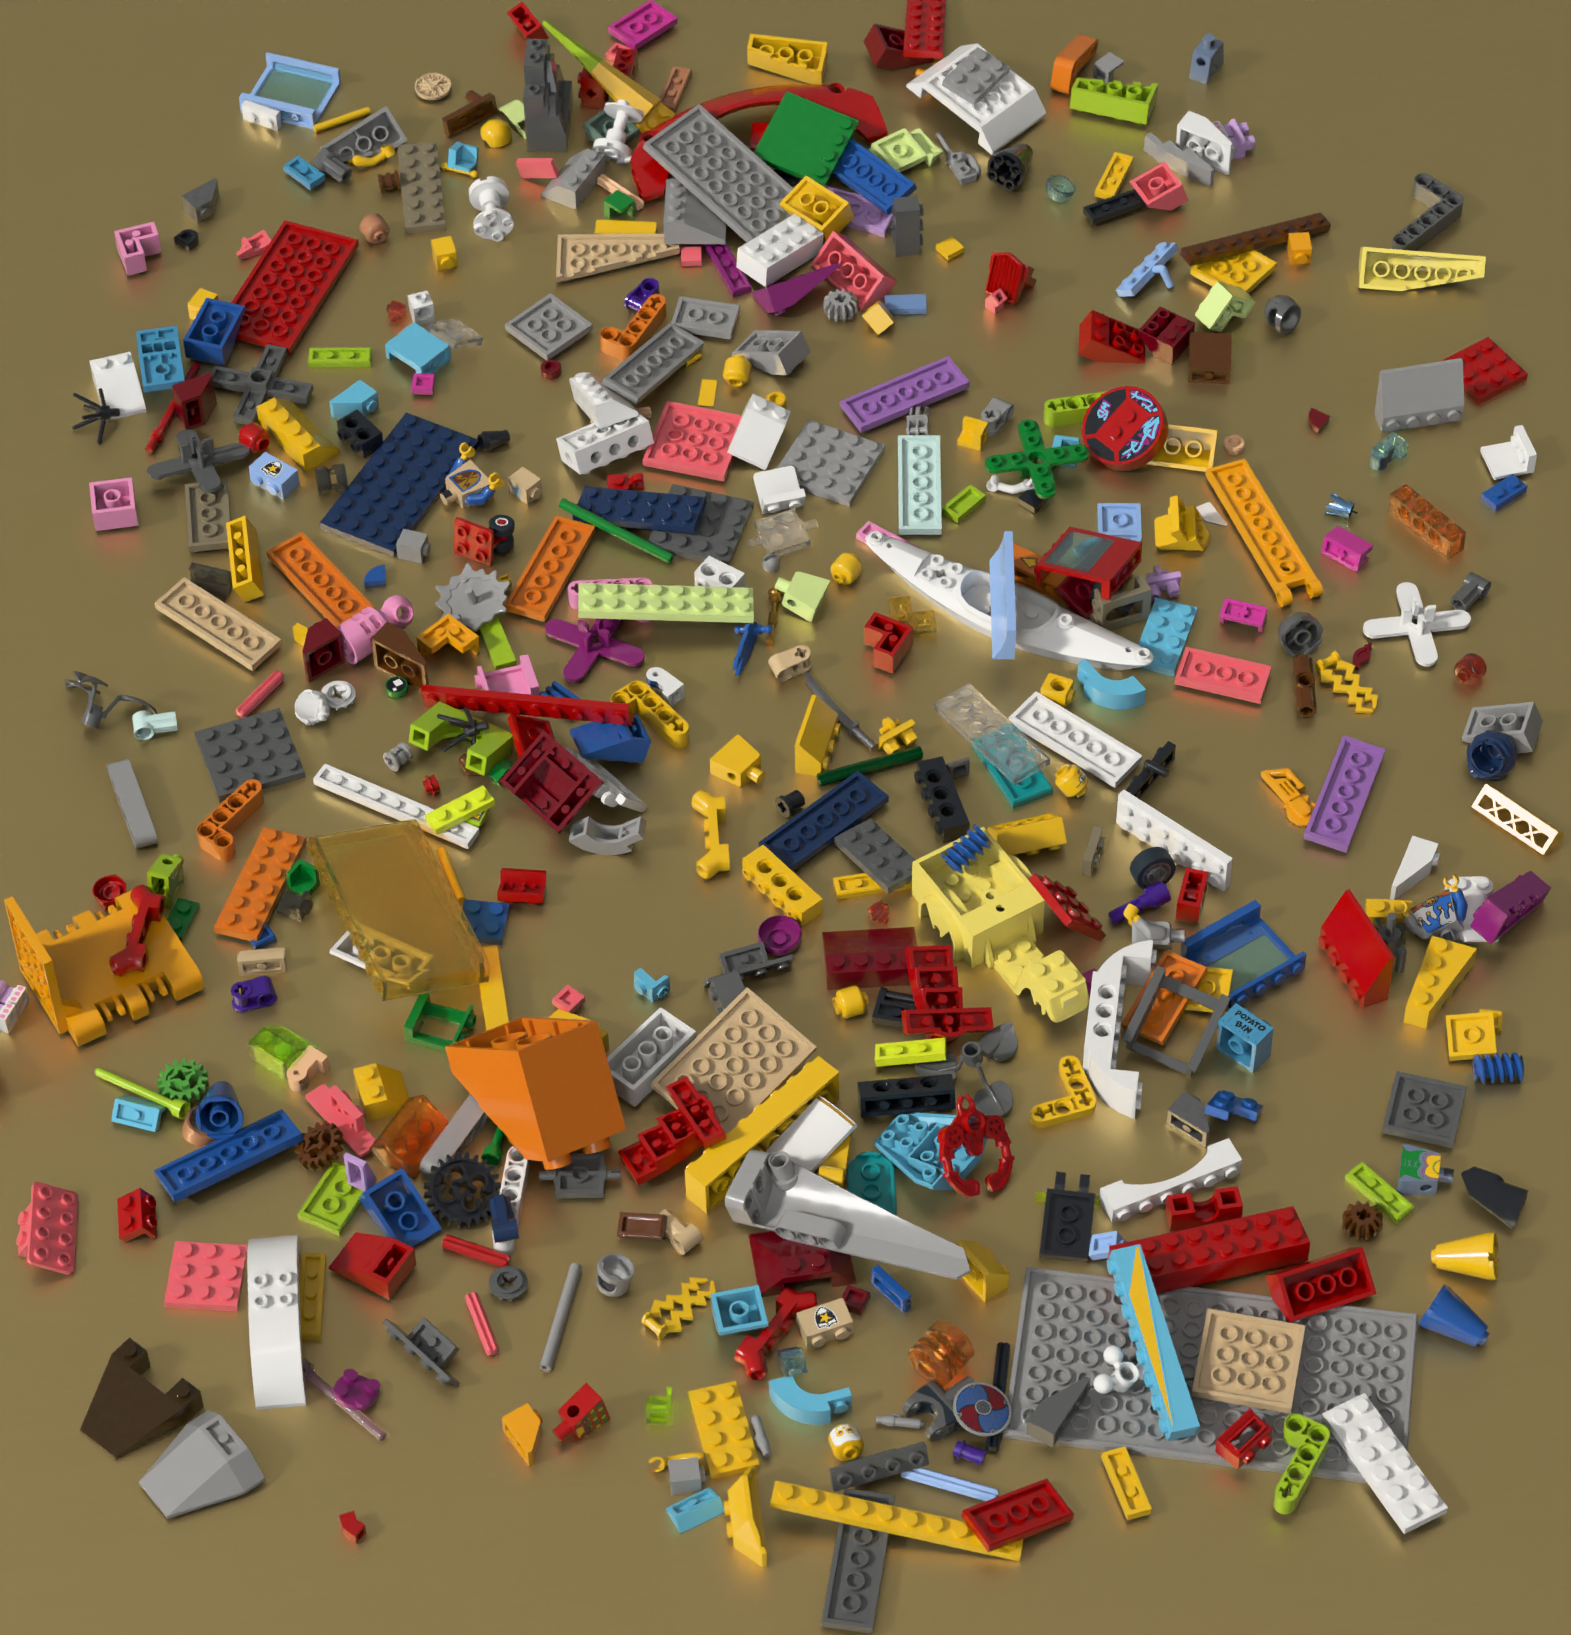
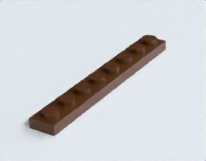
M1321 212L1183 247L1181 248L1180 255L1190 266L1287 242L1289 233L1309 232V235L1329 231L1331 223Z

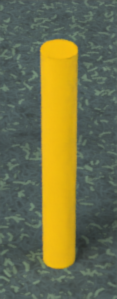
M365 107L315 124L313 128L315 133L369 115L371 111L369 107Z
M440 847L437 852L457 902L463 903L466 897L445 847Z

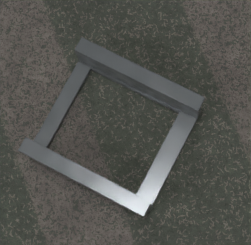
M1157 965L1122 1040L1126 1042L1127 1049L1191 1077L1192 1072L1196 1073L1217 1029L1218 1021L1222 1018L1231 997L1222 994L1220 999L1165 976L1166 969ZM1161 988L1214 1010L1189 1065L1136 1042Z

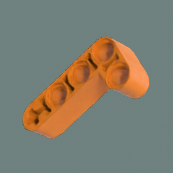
M1078 34L1058 54L1053 66L1051 90L1067 95L1071 94L1077 72L1097 51L1098 39Z
M661 294L649 296L624 331L614 327L603 328L600 331L601 351L612 357L626 360L644 345L666 318L665 297Z
M250 779L245 781L196 828L199 847L219 861L228 862L234 859L236 850L234 838L231 834L264 803L262 785L258 780Z

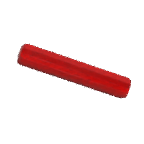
M448 1234L445 1235L442 1241V1247L499 1267L509 1266L511 1262L509 1254Z

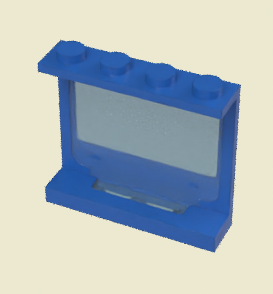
M1256 900L1185 939V942H1181L1180 955L1205 967L1233 969L1234 975L1229 997H1231L1228 1004L1229 1009L1236 1003L1240 1006L1245 1005L1248 1000L1264 994L1275 985L1282 984L1285 979L1301 973L1305 968L1307 954L1303 951L1295 955L1260 918L1261 905Z

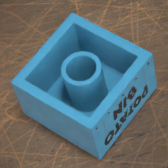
M1236 1003L1218 1021L1216 1049L1254 1073L1270 1057L1274 1028L1267 1021L1259 1019L1250 1010Z

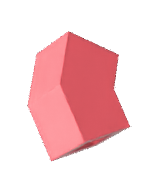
M999 288L986 298L985 308L995 314L1003 308L1004 301L1008 298Z

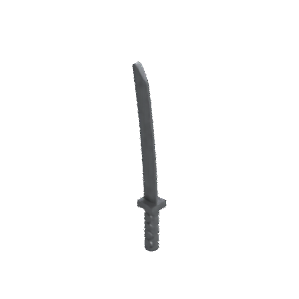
M805 671V683L815 695L838 713V720L847 728L848 736L854 735L871 751H875L878 748V744L861 731L859 722H853L824 692L811 674Z

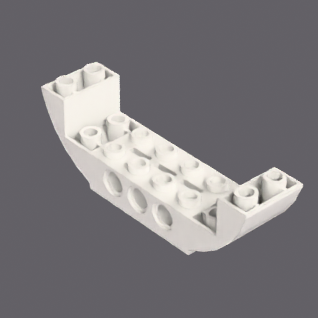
M1153 940L1137 942L1122 948L1109 957L1098 972L1093 971L1085 1035L1083 1070L1092 1088L1108 1106L1132 1119H1135L1136 1109L1140 1110L1143 1082L1138 1081L1139 1072L1116 1069L1125 985L1144 986L1156 966L1157 950L1153 949Z

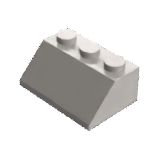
M585 149L573 155L561 168L558 177L553 178L544 189L541 197L577 209L597 184L598 176L606 173L605 155L590 149Z

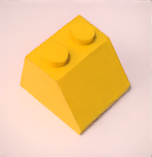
M378 1063L353 1069L355 1086L365 1113L366 1122L413 1111L401 1071Z
M959 1240L956 1242V1245L964 1248L971 1271L962 1278L984 1302L989 1301L1008 1288L1009 1272L1003 1264L1000 1265L994 1259V1255L989 1248H984L979 1241Z

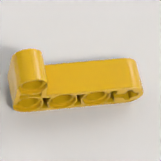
M640 680L633 681L611 695L610 702L630 704L633 715L637 713L672 747L682 749L688 746L690 742L689 724L645 682Z
M852 1133L819 1168L818 1176L845 1189Z

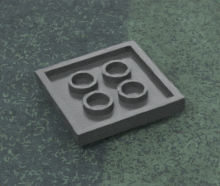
M1396 1071L1382 1133L1453 1148L1467 1086Z

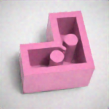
M154 221L114 231L117 250L127 276L147 271L145 257L161 253L159 234Z

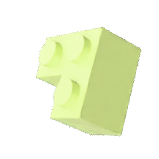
M1217 281L1206 299L1200 304L1195 316L1210 330L1222 332L1232 316L1245 318L1256 301L1241 287Z

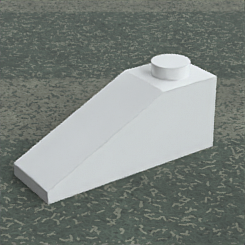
M1412 836L1392 884L1390 900L1398 899L1427 877L1433 866L1437 867L1441 856L1440 853H1437L1439 843Z

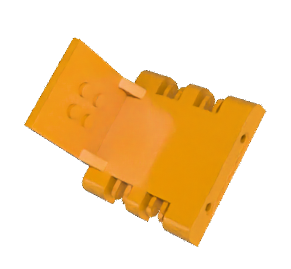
M132 890L115 897L116 908L114 905L108 906L110 915L104 917L101 911H97L94 913L95 919L90 910L73 916L74 926L72 924L66 925L68 934L62 936L59 930L53 931L55 940L47 929L38 933L34 932L13 896L4 899L20 971L58 1033L62 1034L69 1031L78 1047L107 1034L101 1016L103 1015L107 1022L113 1020L110 1012L116 1009L117 1013L122 1016L126 1014L124 1005L133 1021H136L150 1014L146 999L149 1002L155 1001L153 992L156 990L162 996H166L168 991L165 986H167L177 1002L205 989L198 967L164 915H162L161 922L151 921L144 943L146 944L149 957L145 971H130L121 977L113 973L109 965V958L126 948L127 934L132 931V918L138 912V908L130 899Z

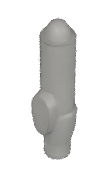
M901 1414L877 1415L876 1417L877 1424L891 1427L920 1429L925 1426V1422L921 1421V1419L907 1418Z
M753 1415L751 1423L755 1432L753 1438L756 1447L761 1450L764 1458H769L771 1456L770 1445L761 1418Z

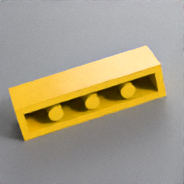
M246 516L227 522L226 528L233 589L244 602L264 596L257 530Z

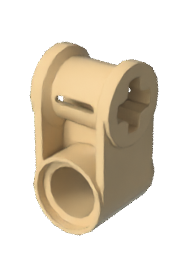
M798 645L792 649L774 654L768 660V664L777 680L784 682L798 675L805 674V671L809 672L811 670V651L805 645Z

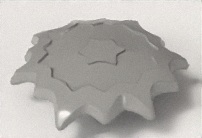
M467 563L460 575L450 577V583L447 586H436L441 598L435 604L444 612L441 618L449 613L475 632L482 625L492 622L497 614L506 612L507 608L503 606V603L507 599L505 592L509 588L510 582H499L496 570L486 575L483 569L474 571L471 565Z

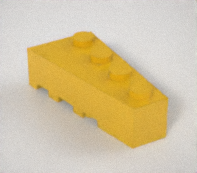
M750 34L747 47L748 64L808 84H823L828 61V42Z

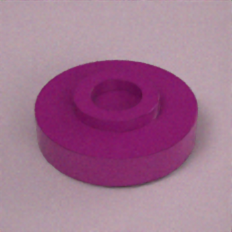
M783 915L772 916L764 920L759 926L758 942L763 941L765 950L769 954L776 956L788 955L800 946L802 930L798 922L791 917Z

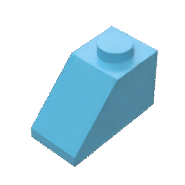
M362 380L357 381L329 401L333 418H343L355 410H359L366 416L379 407L377 391Z

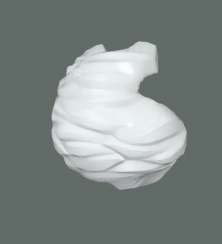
M310 689L301 692L295 702L297 718L309 726L326 721L330 715L326 695L323 692Z

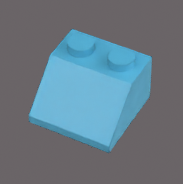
M759 1285L710 1294L712 1314L716 1331L719 1335L768 1327Z

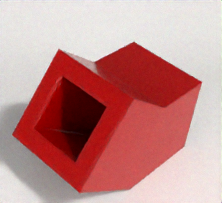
M354 1511L339 1515L344 1537L357 1544L366 1534L365 1524L356 1519Z

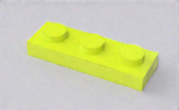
M482 785L425 814V821L435 834L438 835L495 806V800Z
M934 1038L875 1044L876 1067L946 1060V1039Z

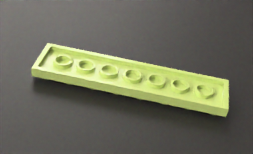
M579 583L578 618L753 623V588Z

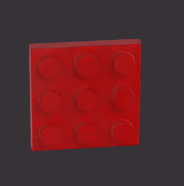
M1489 337L1442 360L1462 358L1464 392L1478 405L1527 380L1528 373Z
M1036 873L1028 879L1066 927L1099 942L1106 936L1101 929L1103 927L1102 924L1095 917L1090 916L1088 913L1090 909L1083 902L1077 900V893L1070 886L1064 887L1059 881L1053 882L1048 876L1044 875L1042 877Z

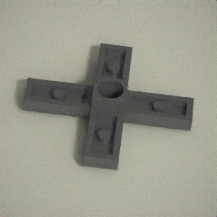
M267 344L257 367H252L251 372L219 366L213 367L211 373L213 374L214 387L244 392L233 415L234 423L247 425L248 423L256 422L258 418L256 407L264 403L267 397L302 404L308 403L314 390L313 384L277 377L288 354L287 348Z

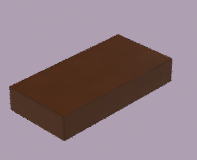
M620 1212L617 1236L620 1238L664 1240L668 1216L664 1214Z

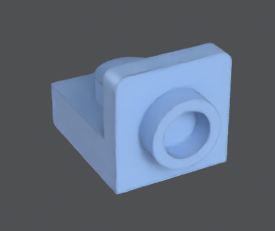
M1118 1231L1091 1235L1089 1257L1092 1261L1108 1258L1109 1246L1127 1241L1123 1239Z

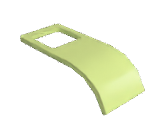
M516 99L498 108L497 110L502 111L526 139V134L518 125L525 121L524 104Z

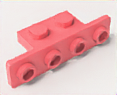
M322 1084L306 1094V1100L329 1124L334 1123L344 1134L342 1138L345 1140V1143L359 1158H362L379 1146L376 1139L365 1129L364 1111L360 1106H355L351 1102V1098L345 1090L341 1091L336 1084L331 1088Z

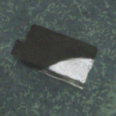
M192 562L189 567L190 581L226 603L233 590L231 571Z

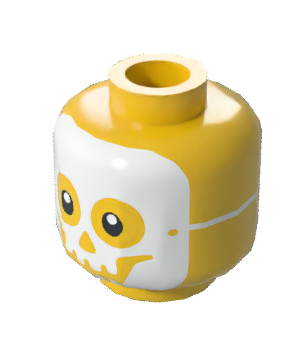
M837 1425L829 1434L828 1442L834 1456L838 1460L851 1461L860 1456L864 1450V1442L854 1425Z

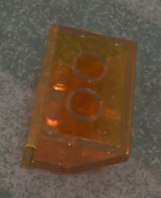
M424 1094L410 1097L369 1149L385 1166L395 1171L403 1168L409 1178L415 1179L420 1173L419 1167L422 1159L448 1125L449 1121Z

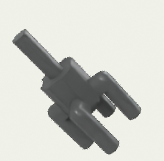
M1389 913L1386 925H1383L1378 933L1393 956L1397 957L1395 971L1402 973L1405 968L1407 951L1400 946L1401 931L1399 928H1395L1397 915Z

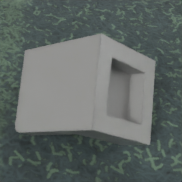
M1111 52L1107 53L1094 63L1093 78L1101 79L1104 83L1113 82L1114 71L1121 67L1124 61Z

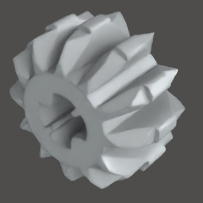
M836 289L835 292L829 291L828 296H825L824 312L829 319H835L836 322L839 320L845 322L846 319L852 320L853 316L857 315L858 300L853 295V291L847 292L846 289L843 291Z

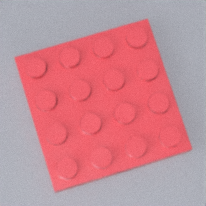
M667 401L653 433L654 443L648 446L644 455L643 466L724 482L734 458L727 451L742 415Z

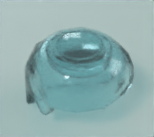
M1051 175L1045 185L1047 196L1057 203L1069 201L1076 190V186H1073L1067 177L1061 175Z

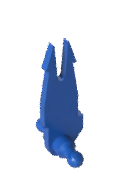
M753 622L747 623L745 626L738 625L734 628L736 634L744 633L732 670H736L735 676H739L744 670L743 667L752 653L757 635L762 633L769 634L773 631L770 625L762 626Z

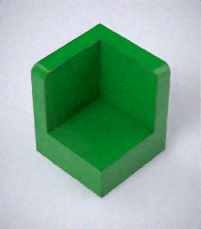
M619 190L614 191L603 200L604 215L609 218L618 212H625L631 217L635 215V200Z
M298 859L286 873L288 891L306 900L320 886L318 868L301 859Z

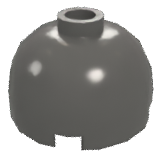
M1295 612L1286 616L1280 623L1278 639L1288 654L1296 656V654L1304 652V655H1309L1321 644L1323 628L1318 620L1309 613Z

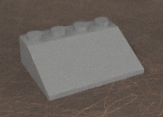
M676 178L666 179L664 244H725L726 223Z
M1462 358L1380 371L1374 416L1381 433L1455 422L1463 419L1464 380Z

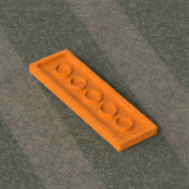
M556 515L504 605L507 608L506 611L545 622L596 532L595 526Z
M303 532L266 551L267 557L335 627L352 618L355 614L360 613L368 606L375 609L367 598Z
M263 827L214 926L215 933L247 941H258L260 939L264 926L268 923L287 884L286 873L297 862L307 843L305 836Z

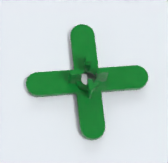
M1023 420L1018 425L1023 452L989 456L985 460V469L993 474L1020 471L1021 479L1031 476L1035 494L1039 498L1050 499L1056 494L1053 466L1085 462L1089 458V449L1081 444L1045 449L1038 423L1034 420ZM1038 459L1043 461L1042 463L1037 464Z

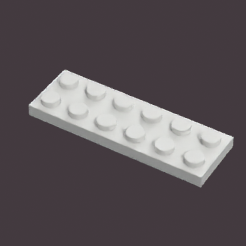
M1036 691L1008 720V723L1114 788L1142 762L1143 755Z
M1126 790L1118 794L1116 823L1122 829L1128 830L1137 836L1139 840L1145 841L1153 847L1166 849L1177 864H1181L1186 868L1209 872L1208 882L1213 887L1219 888L1223 892L1230 887L1232 857Z
M1365 1393L1322 1413V1420L1404 1534L1447 1513L1448 1507Z

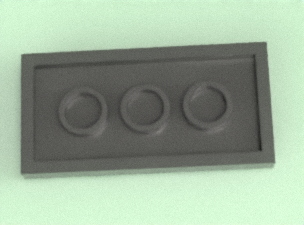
M871 818L834 837V844L887 894L912 882V862L915 859Z

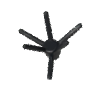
M102 388L98 390L101 405L77 393H73L75 398L89 404L83 405L85 409L96 413L82 416V419L86 421L74 425L72 429L76 430L97 420H102L97 444H101L106 420H110L111 417L120 416V409L110 408L109 405H106Z
M464 707V711L469 722L438 714L437 718L449 721V725L464 728V733L453 738L451 743L442 748V752H446L467 737H472L471 746L475 744L476 736L480 735V731L489 729L488 721L477 722V720H473L468 707Z

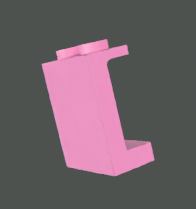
M528 654L520 656V665L486 673L483 672L482 666H478V675H474L476 687L481 688V690L540 695L539 685Z

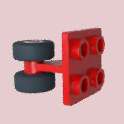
M496 515L489 520V528L456 517L454 519L453 552L491 566L493 563V551L504 553L513 548L514 520L507 515Z

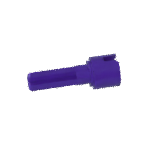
M1158 881L1145 888L1143 895L1110 911L1108 917L1112 924L1126 919L1124 917V910L1128 904L1136 906L1139 909L1138 912L1148 907L1156 909L1171 901L1170 893L1166 885Z

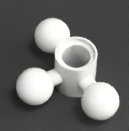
M1111 1345L1104 1351V1360L1108 1364L1114 1365L1116 1370L1110 1376L1107 1374L1096 1376L1093 1384L1095 1390L1101 1394L1109 1393L1112 1388L1117 1392L1123 1393L1138 1378L1144 1381V1368L1139 1363L1136 1366L1131 1362L1122 1363V1349L1116 1345Z

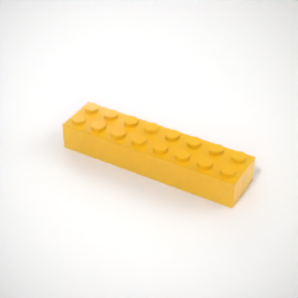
M819 1056L812 1062H807L797 1075L791 1076L783 1087L775 1090L763 1104H758L748 1117L742 1118L729 1133L726 1132L727 1139L707 1148L700 1158L687 1165L685 1169L686 1198L706 1214L725 1199L730 1185L751 1149L765 1152L819 1095L832 1104L839 1100V1071Z

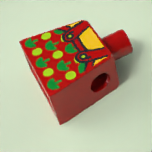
M587 1382L558 1410L562 1422L552 1432L560 1442L564 1441L571 1434L578 1441H581L610 1420L603 1399Z

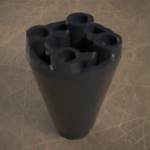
M1019 144L993 154L988 161L987 178L1001 188L1008 191L1014 190L1022 183L1026 176L1033 155L1032 148L1027 144Z

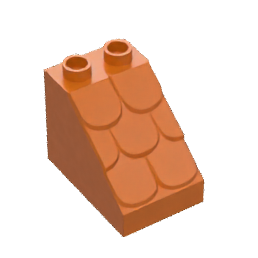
M520 1017L445 1046L452 1074L475 1098L481 1110L505 1133L509 1142L525 1160L542 1161L545 1170L569 1165L572 1163L570 1153L580 1148L583 1149L585 1154L606 1150L611 1147L609 1137L626 1130L596 1020Z

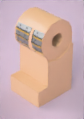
M309 1045L287 1070L286 1075L290 1089L295 1092L304 1091L308 1088L309 1081L319 1071L325 1074L330 1069L328 1056Z

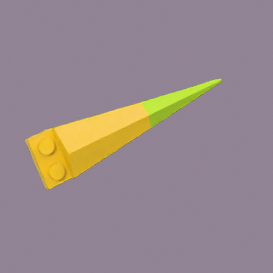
M543 21V26L574 55L616 103L618 100H625L629 102V106L644 112L642 121L633 123L639 129V132L643 133L644 131L651 130L675 116V113L661 103V99L547 21Z

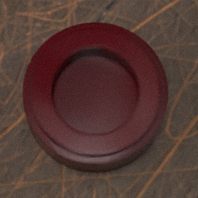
M546 360L541 364V375L546 379L553 380L562 374L561 364L556 360Z

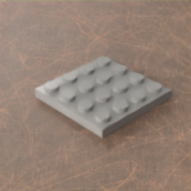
M808 419L777 468L793 466L800 489L804 488L806 493L850 507L883 455L885 445Z

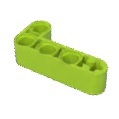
M1107 391L1055 398L1046 401L1044 404V423L1049 427L1083 423L1088 408L1099 396Z
M1296 1413L1290 1414L1285 1418L1282 1436L1288 1445L1297 1448L1276 1486L1273 1503L1275 1510L1284 1515L1290 1514L1296 1509L1328 1450L1330 1432L1326 1426Z

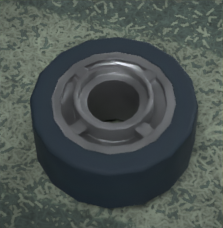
M1151 847L1135 856L1130 865L1131 875L1142 889L1158 881L1164 884L1168 883L1176 871L1174 860L1169 852L1162 847Z

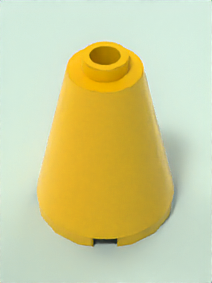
M1487 1232L1436 1244V1249L1431 1250L1432 1264H1436L1437 1269L1490 1281L1497 1280L1499 1270L1497 1233Z

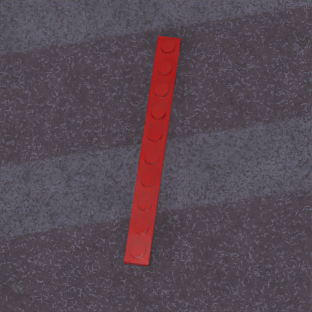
M422 685L420 690L425 706L433 707L440 701L456 709L464 710V707H468V710L618 725H632L634 721L631 706L627 703Z

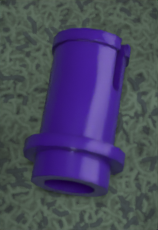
M965 1440L962 1442L957 1441L953 1451V1455L957 1456L956 1459L963 1458L979 1466L982 1465L986 1450L968 1445Z

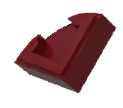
M1311 408L1308 420L1312 430L1319 434L1329 422L1330 416Z

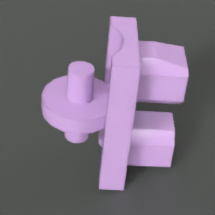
M1159 565L1153 566V573H1148L1147 578H1145L1152 590L1151 602L1155 601L1156 598H1161L1160 591L1167 590L1168 596L1171 598L1179 596L1180 571L1169 573L1168 570L1161 571Z

